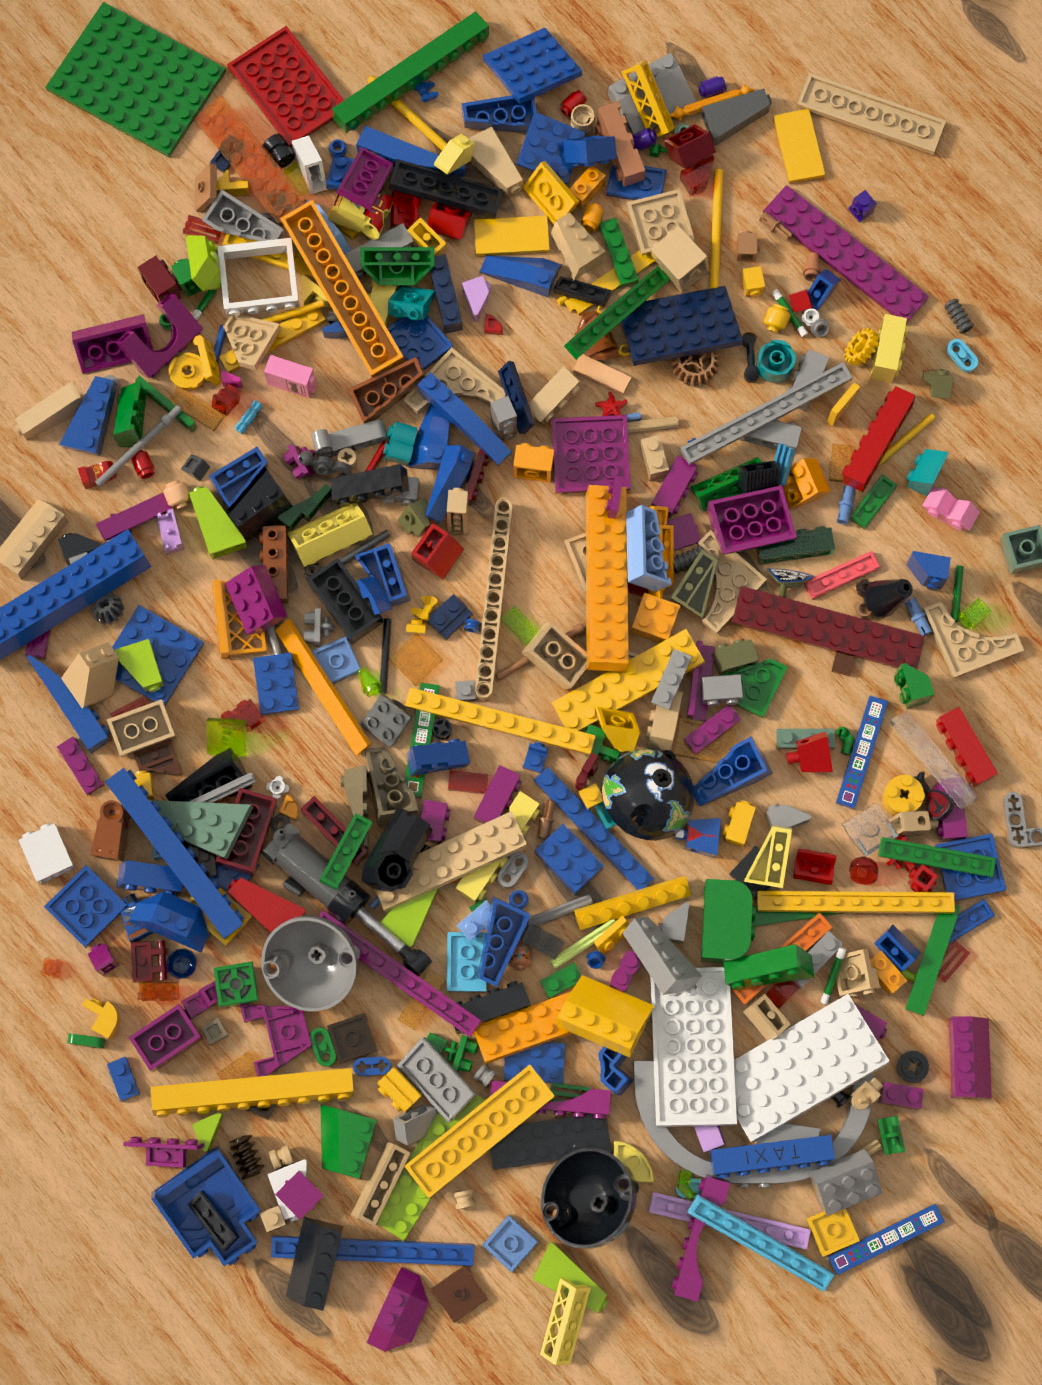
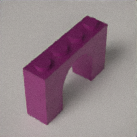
M169 293L156 305L169 320L172 327L171 340L164 348L150 350L135 332L130 330L115 342L141 374L147 378L156 376L163 365L169 364L173 360V356L177 352H182L187 347L186 344L190 340H194L197 335H200V331L203 330L202 326L175 294Z

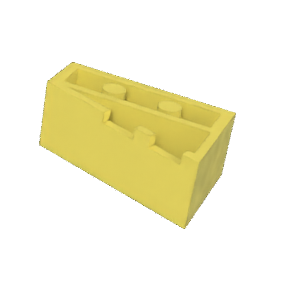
M772 826L744 882L783 888L792 828Z

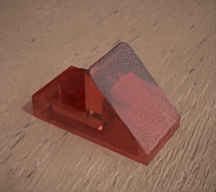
M794 981L776 983L766 995L779 1010L800 987Z

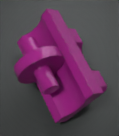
M293 444L289 445V451L283 458L288 465L297 462L298 466L292 470L295 478L302 479L305 476L312 477L315 475L310 465L303 466L299 462V455L304 451H308L306 447L300 449L299 446H294ZM309 450V452L312 453L314 457L316 455V452L314 450Z

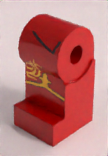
M103 461L85 468L83 466L77 468L85 489L97 486L95 481L113 465V462ZM115 473V474H114L109 480H107V481H110V480L115 479V478L117 477V474Z

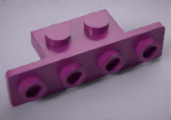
M135 1136L123 1142V1146L146 1147V1166L186 1167V1149L198 1150L204 1148L205 1143H198V1139H187L186 1142H179V1138H169L167 1141H161L159 1137L142 1140V1137Z

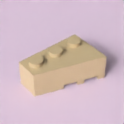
M570 212L556 220L551 234L559 251L564 255L565 264L569 266L573 280H576L599 265L606 251Z
M563 366L528 403L531 413L541 423H550L552 418H555V414L562 410L586 385L571 370Z
M677 691L669 710L655 705V710H651L649 721L653 723L652 727L648 726L646 737L649 738L647 749L671 751L683 692Z

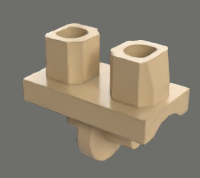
M873 1078L869 1083L865 1081L850 1095L852 1096L851 1103L853 1107L857 1110H864L881 1096L878 1091L883 1085L876 1078Z

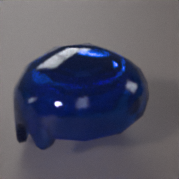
M186 948L176 949L167 959V971L172 977L186 979L194 973L197 959L193 952Z

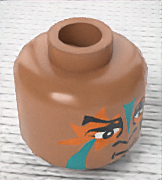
M518 941L508 963L510 967H514L515 971H522L532 963L531 947L526 944V941Z

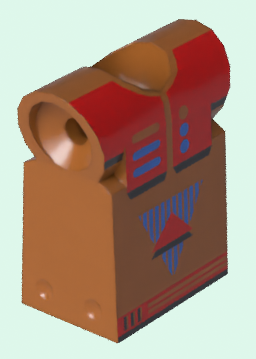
M108 800L100 808V818L97 823L90 854L96 858L124 862L130 814L119 802Z

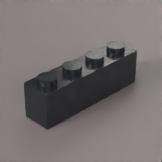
M401 464L331 479L332 501L342 507L350 506V503L355 502L365 503L369 499H383L388 495L398 496L403 494V492L409 491L408 472Z
M518 981L507 984V988L502 990L499 987L489 990L486 996L481 997L478 994L470 997V1001L464 1004L462 1001L456 1002L480 1019L481 1023L531 1005L523 982L518 984ZM455 1028L456 1033L461 1032L460 1030Z

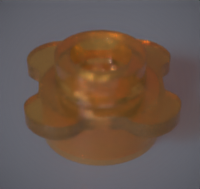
M49 957L45 958L43 970H41L42 976H52L54 979L59 978L60 967L63 965L60 959L52 960Z

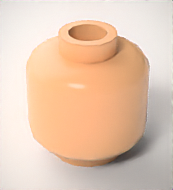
M176 480L166 484L163 493L170 507L176 506L177 509L187 506V501L191 498L186 483Z

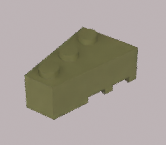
M702 549L671 596L672 599L702 618L718 559Z

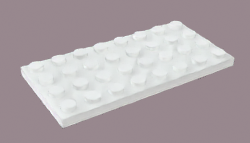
M724 967L696 968L702 977L690 991L667 995L661 993L650 976L651 1004L654 1005L652 1011L656 1127L737 1125L730 986L725 983Z
M849 994L783 1031L773 1040L769 1039L734 1060L736 1115L751 1143L890 1063Z

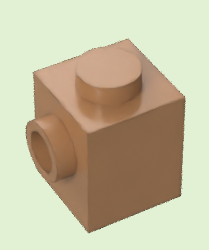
M750 231L738 233L737 261H756L757 251H760V240H757V233Z

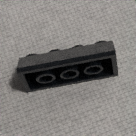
M304 1217L286 1297L304 1307L324 1310L343 1226Z

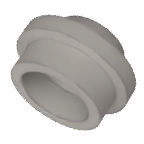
M817 319L811 325V332L816 337H824L829 332V323L825 319Z

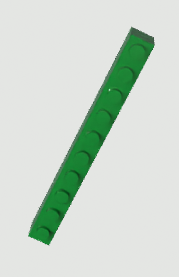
M476 11L332 108L333 119L345 133L355 130L362 122L370 120L374 114L386 109L394 100H399L403 94L414 90L422 81H427L431 75L443 70L450 62L456 61L460 55L471 51L479 42H484L489 36V25Z

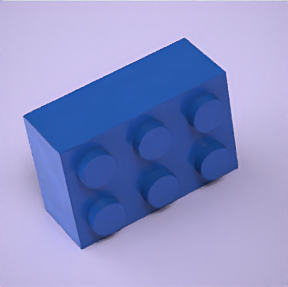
M564 824L535 850V855L574 895L581 891L604 867Z

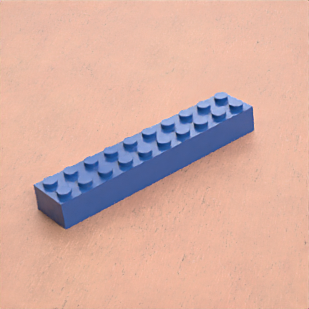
M128 529L0 607V660L152 567Z

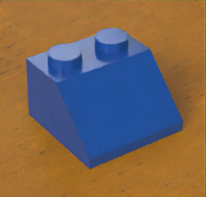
M913 551L906 565L922 586L927 587L928 590L937 591L942 589L948 579L951 557Z

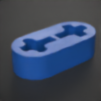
M385 1057L359 1058L354 1062L353 1069L358 1076L386 1075L391 1070V1063ZM380 1061H384V1064H388V1067L384 1068V1071L381 1072L380 1068H373V1065H379ZM360 1062H364V1065H371V1068L364 1069V1073H361L357 1066L360 1065Z

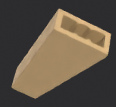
M490 127L468 138L475 143L470 162L498 188L503 189L502 192L505 195L518 193L523 188V179L493 128Z
M73 382L66 384L15 418L18 424L15 428L19 435H24L26 440H29L74 417L82 399Z

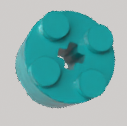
M772 340L763 345L756 364L759 369V376L772 383L786 381L793 371L796 354L790 344L783 340Z

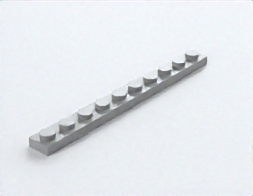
M841 363L680 447V451L690 466L850 382L853 377L845 364Z

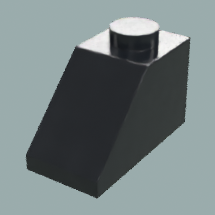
M67 533L58 539L68 565H70L69 558L85 552L90 553L101 546L100 543L77 533Z

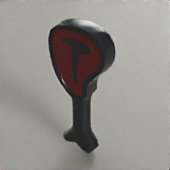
M921 771L914 778L923 787L925 798L928 801L929 817L935 821H942L953 811L954 801L948 794L940 790H932L925 782V772Z

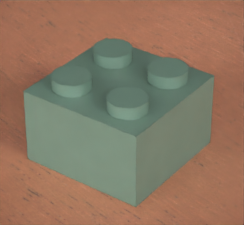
M1041 525L1003 534L1000 538V543L1010 575L1042 568Z

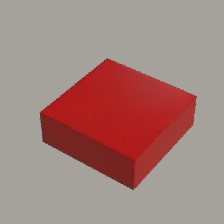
M808 289L789 294L794 313L813 307Z

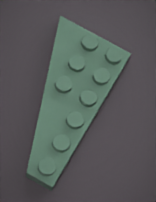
M154 800L161 809L158 811L161 817L166 816L172 823L170 829L174 834L178 831L185 842L224 859H228L253 809V806L249 804Z

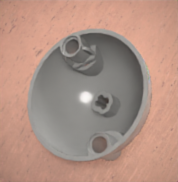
M299 916L280 924L268 936L262 950V972L272 992L287 1005L304 1011L326 1010L337 1005L350 992L357 974V960L360 957V950L353 944L346 932L334 922L317 916ZM270 964H274L277 970L273 969Z

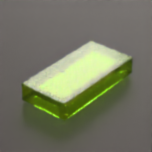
M516 606L501 617V620L525 646L529 644L539 631Z

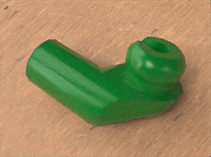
M839 727L837 735L843 743L840 753L849 756L854 743V737L848 728Z

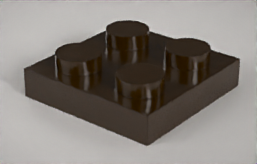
M365 1013L327 1026L339 1064L377 1052Z

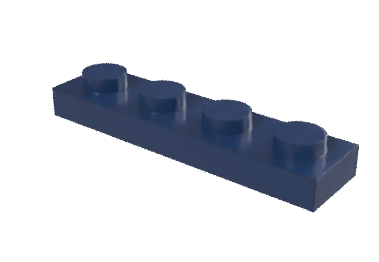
M507 361L498 371L505 394L509 397L517 415L519 434H526L535 425V421L515 363Z

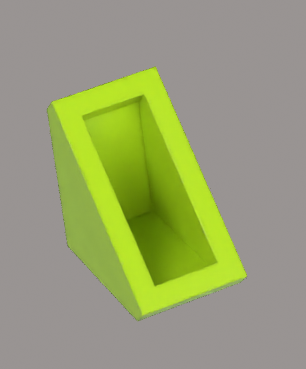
M216 1113L192 1124L199 1142L205 1143L204 1148H202L203 1151H210L223 1119V1114Z

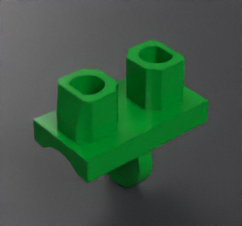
M465 1035L461 1037L458 1050H456L458 1043L452 1041L450 1048L444 1047L443 1050L448 1053V1061L452 1062L454 1055H456L452 1067L458 1073L460 1071H471L473 1061L464 1059L466 1052L476 1054L478 1043L469 1040L470 1038Z
M898 1116L877 1119L884 1154L890 1155L905 1152Z

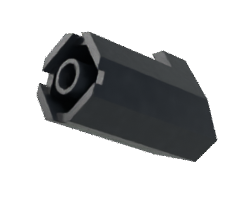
M396 809L363 865L361 881L375 890L391 892L396 889L405 888L413 875L411 867L433 831L429 823L415 814H412V816L406 815L408 811L405 809Z

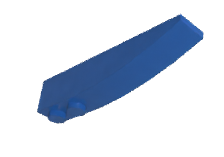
M364 127L357 141V152L363 147L394 163V167L397 159L443 172L434 165L439 155L370 127ZM463 165L449 174L464 177L466 166Z
M431 372L417 384L419 393L498 466L512 453L494 432Z
M28 655L27 659L90 753L95 752L111 740L108 735L111 733L104 724L102 726L97 720L100 717L94 709L90 710L88 707L82 709L61 677L46 665Z

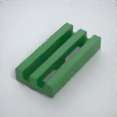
M552 1083L551 1091L554 1095L572 1098L582 1094L555 1091V1087L586 1092L591 1089L590 1087ZM553 1098L549 1102H561L566 1100H559Z

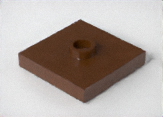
M465 1265L431 1288L453 1323L487 1300Z

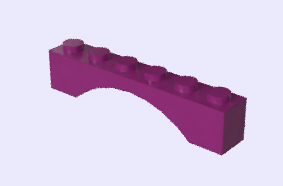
M492 1081L490 1096L507 1082ZM590 1089L574 1099L548 1102L535 1114H546V1111H554V1115L566 1116L567 1112L574 1113V1117L585 1118L586 1114L594 1115L593 1118L605 1119L611 1113L612 1091Z
M706 1174L705 1179L701 1178L699 1184L700 1196L720 1207L726 1201L730 1181ZM691 1217L688 1224V1229L691 1230L689 1238L685 1237L682 1246L685 1253L683 1257H679L677 1269H680L678 1277L674 1276L671 1288L674 1289V1295L698 1302L703 1278L697 1264L696 1249L699 1235L705 1223L695 1217Z

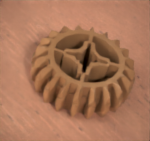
M717 350L689 355L683 364L680 362L681 357L670 359L672 362L670 367L674 369V375L679 374L678 380L684 378V384L690 381L691 386H694L695 382H697L698 386H701L702 381L707 384L709 379H714V374L718 373L719 369L717 367L720 366L718 361L720 355L716 354ZM709 358L710 366L704 371L703 363Z

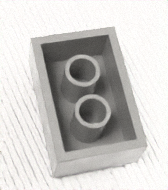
M865 1149L809 1171L819 1204L827 1216L882 1194L874 1163Z

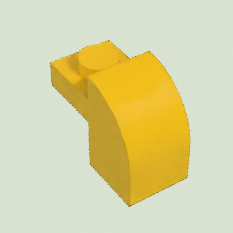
M94 998L91 1001L85 999L82 1006L99 1015L91 1029L112 1040L120 1024V1015L117 1008L108 1001L102 1007L103 1003Z

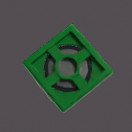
M253 961L213 968L219 1008L235 1007L259 1001Z

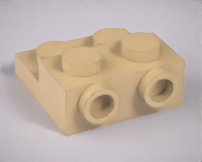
M868 949L845 954L836 979L839 996L849 994L851 998L860 997L859 993L861 992L864 995L874 994L875 989L880 988L877 969L871 968Z

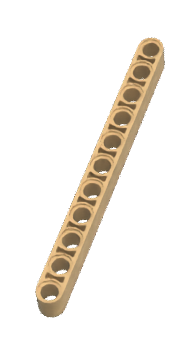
M507 498L499 499L495 505L475 686L476 697L481 702L489 701L493 695L512 519V503ZM501 506H507L509 510L506 512H501L499 508ZM499 524H505L507 528L504 530H499L497 526ZM497 542H503L505 546L502 548H497L495 544ZM495 560H501L503 564L501 566H495L493 562ZM499 578L501 582L495 585L491 583V580ZM497 596L499 601L492 603L489 601V598ZM494 614L497 616V619L489 621L487 616ZM491 632L495 637L489 640L485 638L487 633ZM485 651H491L493 653V656L490 658H485L483 656V653ZM484 669L490 670V671H491L490 676H488V677L482 676V675H481L482 670H484ZM481 688H487L489 690V693L487 695H481L479 693V690Z

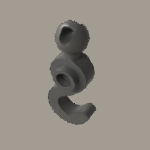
M304 451L299 455V462L303 466L314 465V470L321 475L337 471L344 472L339 474L338 477L352 474V467L345 462L333 463L327 456L314 458L309 451Z

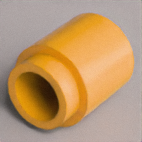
M592 203L587 205L581 223L588 232H595L600 225L604 210L599 204Z

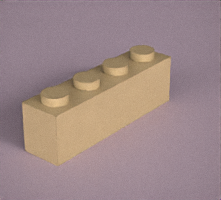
M453 488V490H448V533L451 535L467 536L469 520L468 491H464L462 488Z
M386 1142L351 1216L375 1227L410 1152L393 1143Z

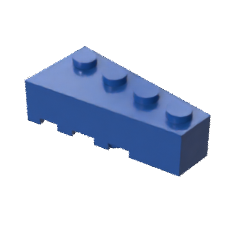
M510 95L462 103L461 112L464 128L486 130L492 127L496 131L527 133L533 113L537 112L535 98L519 104Z

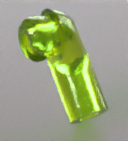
M683 1170L677 1176V1188L690 1201L696 1195L689 1187L692 1174L689 1170Z

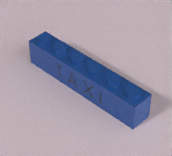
M831 1135L710 1150L713 1175H718V1178L730 1177V1173L738 1172V1176L750 1175V1170L766 1173L770 1172V1168L778 1167V1171L789 1170L790 1165L797 1164L798 1168L810 1167V1163L818 1162V1166L828 1165L830 1160L835 1159Z

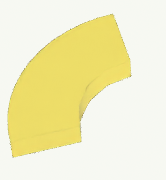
M614 1141V1156L629 1169L633 1179L640 1183H654L651 1166L644 1155L627 1143Z

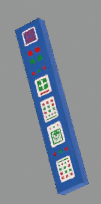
M869 696L835 804L855 809L888 701Z
M935 1203L827 1257L836 1275H839L945 1221Z

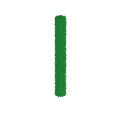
M960 565L956 566L951 616L955 622H959L964 566Z

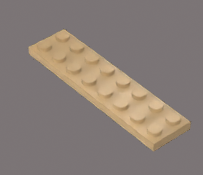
M811 73L808 75L797 103V107L800 109H808L817 115L934 155L946 120Z
M511 811L419 853L411 867L413 875L405 888L396 889L391 892L376 890L383 910L387 912L392 908L407 903L527 848L528 845Z

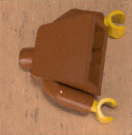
M598 306L597 311L594 310L583 316L574 335H577L602 313L600 310L604 307ZM609 332L584 354L586 357H592L594 360H609L618 356L626 357L629 352L623 353L621 351L622 348L627 347L625 344L617 349L618 345L612 333Z

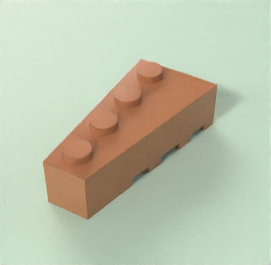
M617 101L598 108L595 131L597 136H615L617 159L609 161L611 166H615L618 181H621L625 187L643 181L645 168L637 148L633 149V136L631 133H627V121L625 116L620 115L621 105Z

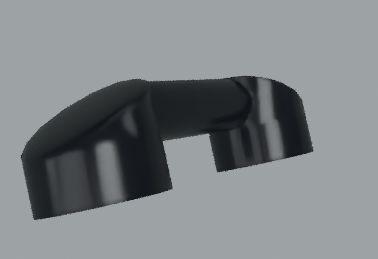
M747 332L742 336L743 346L747 350L748 363L744 372V379L748 383H754L759 377V369L755 366L754 345L757 337L755 334Z

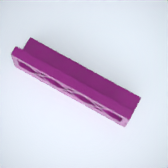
M697 640L696 647L705 663L692 670L686 720L706 722L708 704H703L701 680L702 677H711L712 653L715 647L702 645L703 641Z

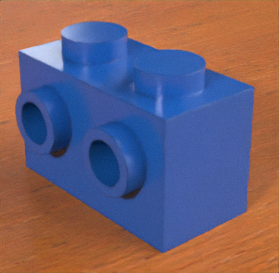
M894 925L889 927L874 943L901 972L913 963L921 953Z

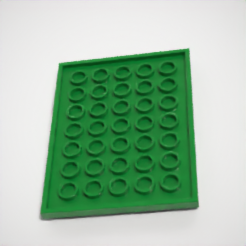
M103 2L45 88L48 92L159 153L170 157L226 73V68Z

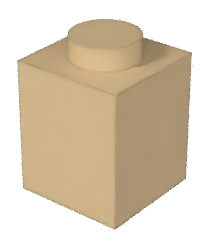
M279 1205L260 1213L268 1233L287 1225Z

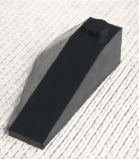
M230 747L211 758L165 796L169 801L189 802L247 773L240 759ZM250 785V786H248V787H246V788H243V789L248 790L249 788L252 787V785ZM238 791L229 795V797L237 796Z

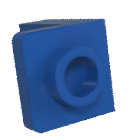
M539 742L530 743L523 769L541 774L548 754V748H545V745Z

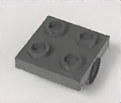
M383 693L360 725L391 748L413 716L406 711V707L402 703L394 699L391 700Z

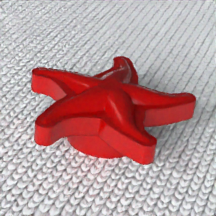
M609 391L607 401L595 402V407H600L604 410L602 416L622 415L620 409L627 404V399L617 401L613 393Z

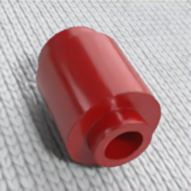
M580 90L572 92L560 103V110L565 116L571 117L572 110L578 105L585 104L587 98Z
M140 450L130 459L137 475L141 479H147L155 474V467L147 451Z

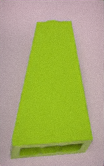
M196 487L189 492L211 559L248 548L244 537L208 487Z
M439 888L392 908L381 923L412 949Z
M550 1242L532 1279L556 1292L560 1278H565L575 1285L586 1284L591 1288L586 1307L596 1313L599 1310L603 1311L608 1302L605 1299L607 1294L555 1244ZM565 1287L564 1291L566 1297H568L570 1290L567 1287Z

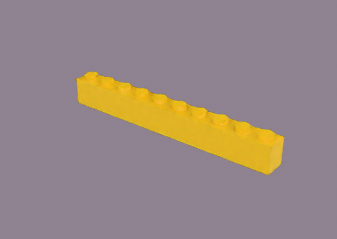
M352 1068L151 1087L153 1115H157L160 1118L168 1117L169 1114L175 1113L179 1116L188 1115L189 1112L205 1114L209 1113V1110L226 1112L230 1108L247 1110L250 1106L267 1108L271 1104L288 1106L293 1102L308 1104L314 1100L328 1102L330 1099L338 1098V1100L344 1101L354 1097Z

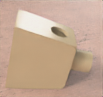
M928 811L900 812L889 819L891 838H899L904 835L906 837L923 835L930 831L931 828H937L938 821L931 819Z

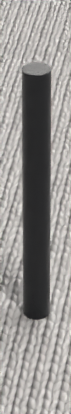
M384 618L380 694H387L391 634L390 618Z

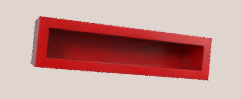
M960 707L947 712L936 720L938 731L940 734H944L947 739L946 745L950 751L953 750L955 753V760L958 766L963 767L966 772L965 778L969 784H972L975 788L998 774Z

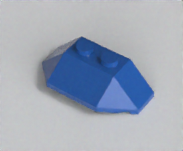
M165 891L138 902L129 919L130 922L198 952H202L209 937L201 908Z

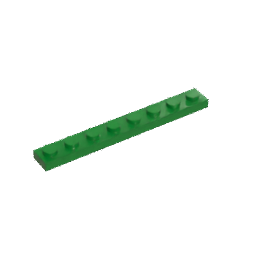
M657 266L569 340L564 347L577 360L663 287L670 278Z

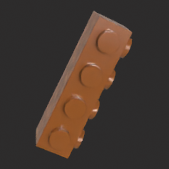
M286 525L263 526V532L259 534L260 544H263V551H260V562L266 565L282 604H289Z

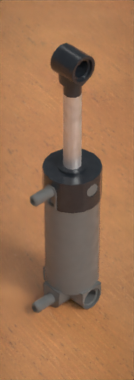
M287 823L283 829L277 830L274 833L273 839L261 850L262 855L273 865L276 863L344 925H347L357 917L405 959L403 961L405 967L419 977L432 963L430 957L420 949H410L364 908L371 896L346 875H344L337 890L319 882L329 860L300 836L301 832L293 825Z

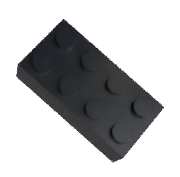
M336 558L307 579L309 587L352 645L383 623V618L380 614L374 615L369 598L363 599L357 582L339 558Z

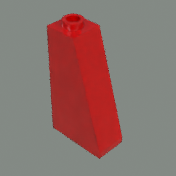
M243 878L239 880L234 879L228 885L230 890L227 893L270 933L280 924L292 918L303 916L306 913L304 908Z

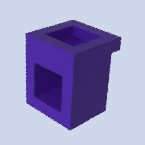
M864 190L854 197L852 205L848 207V210L860 223L874 213L877 203Z

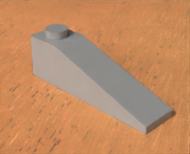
M223 190L220 191L217 199H215L202 219L204 223L217 231L255 241L278 239L284 231L283 228Z

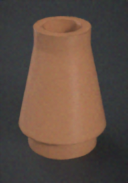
M811 252L808 254L803 275L806 280L815 281L821 273L819 255Z

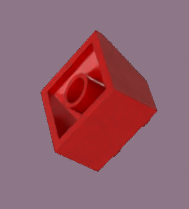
M435 202L430 210L427 225L436 234L448 235L449 238L455 240L462 239L473 212Z

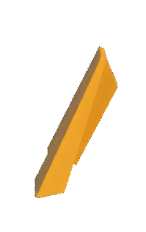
M649 506V508L656 510L661 532L658 536L664 546V551H662L663 560L668 565L666 574L667 578L671 579V584H673L674 525H667L668 507ZM666 588L657 592L649 589L648 591L650 595L662 598Z

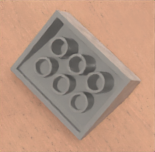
M671 53L649 64L669 114L674 112L675 106L683 108L685 105L696 102L680 66ZM637 73L630 74V79L637 82ZM623 78L608 86V98L611 103L620 102V115L625 116L626 126L632 135L646 129L625 79ZM638 88V97L644 99L646 95L644 90ZM645 105V114L651 116L653 113L652 108ZM652 122V130L659 127L658 124Z

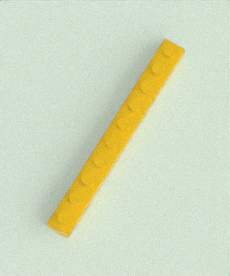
M411 687L405 703L407 708L590 755L596 738L595 735Z
M757 891V912L954 914L955 912L954 893Z

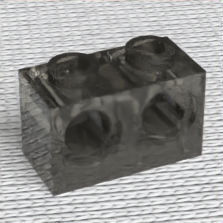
M530 921L527 922L520 937L522 942L553 959H556L565 943L559 937Z

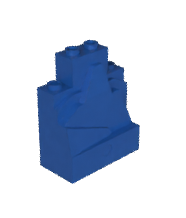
M219 1146L213 1148L151 1192L152 1201L193 1259L197 1256L198 1258L204 1256L210 1247L223 1266L227 1264L231 1266L239 1260L238 1256L245 1252L247 1254L255 1249V1244L258 1243L257 1238L245 1222L247 1220L251 1222L259 1216L258 1212L261 1211L260 1207ZM200 1191L207 1193L240 1236L227 1251L221 1249L188 1206L190 1201Z

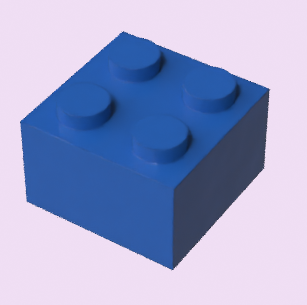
M587 136L563 140L565 163H573V166H595V163L607 164L609 160L617 159L615 136Z

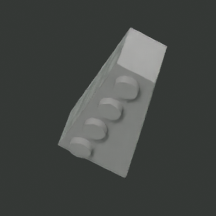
M648 916L634 918L624 930L623 935L663 995L690 991L702 977Z

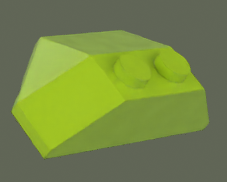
M188 235L186 243L191 279L202 291L221 288L219 257L217 255L218 248L212 240L209 241L206 236Z

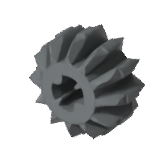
M111 592L95 601L90 609L96 621L103 625L106 623L112 625L114 620L118 621V617L123 616L122 611L125 608L120 597L115 596Z

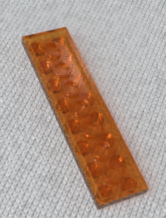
M222 95L217 97L195 119L241 179L248 181L249 189L278 225H283L280 218L307 202L306 198Z

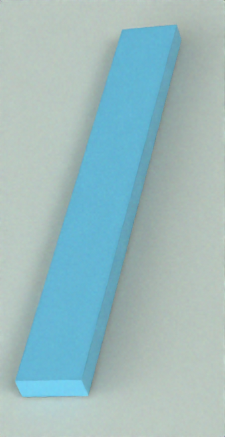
M699 1194L687 1211L688 1214L825 1292L835 1275L825 1267Z

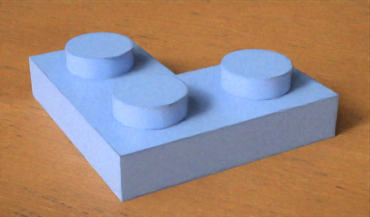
M487 900L456 925L468 941L472 940L482 930L487 929L491 905Z

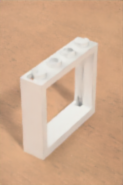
M291 238L217 246L223 305L226 316L235 315L237 317L245 313L254 315L262 311L271 313L276 312L278 309L291 310V308L300 307ZM287 252L292 296L230 303L226 259Z

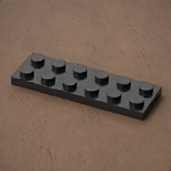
M399 159L396 161L388 188L494 219L503 191L501 188L452 174L447 175L445 172Z
M588 1114L585 1118L568 1117L521 1124L490 1149L493 1170L556 1161L566 1154L582 1148H598L612 1152L607 1118L595 1119L593 1118L594 1115Z

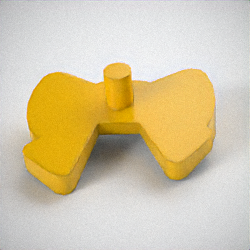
M429 595L421 597L425 604L423 609L411 608L413 616H417L423 621L429 620V614L433 607L439 604V601L434 596Z

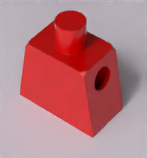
M826 732L796 741L797 751L786 753L787 763H799L801 772H833Z

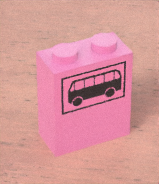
M270 355L264 370L267 385L310 398L311 393H315L317 382L315 381L316 376H314L313 368Z

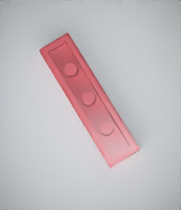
M870 551L815 576L810 581L804 582V585L811 598L815 599L877 571L881 567L873 551Z

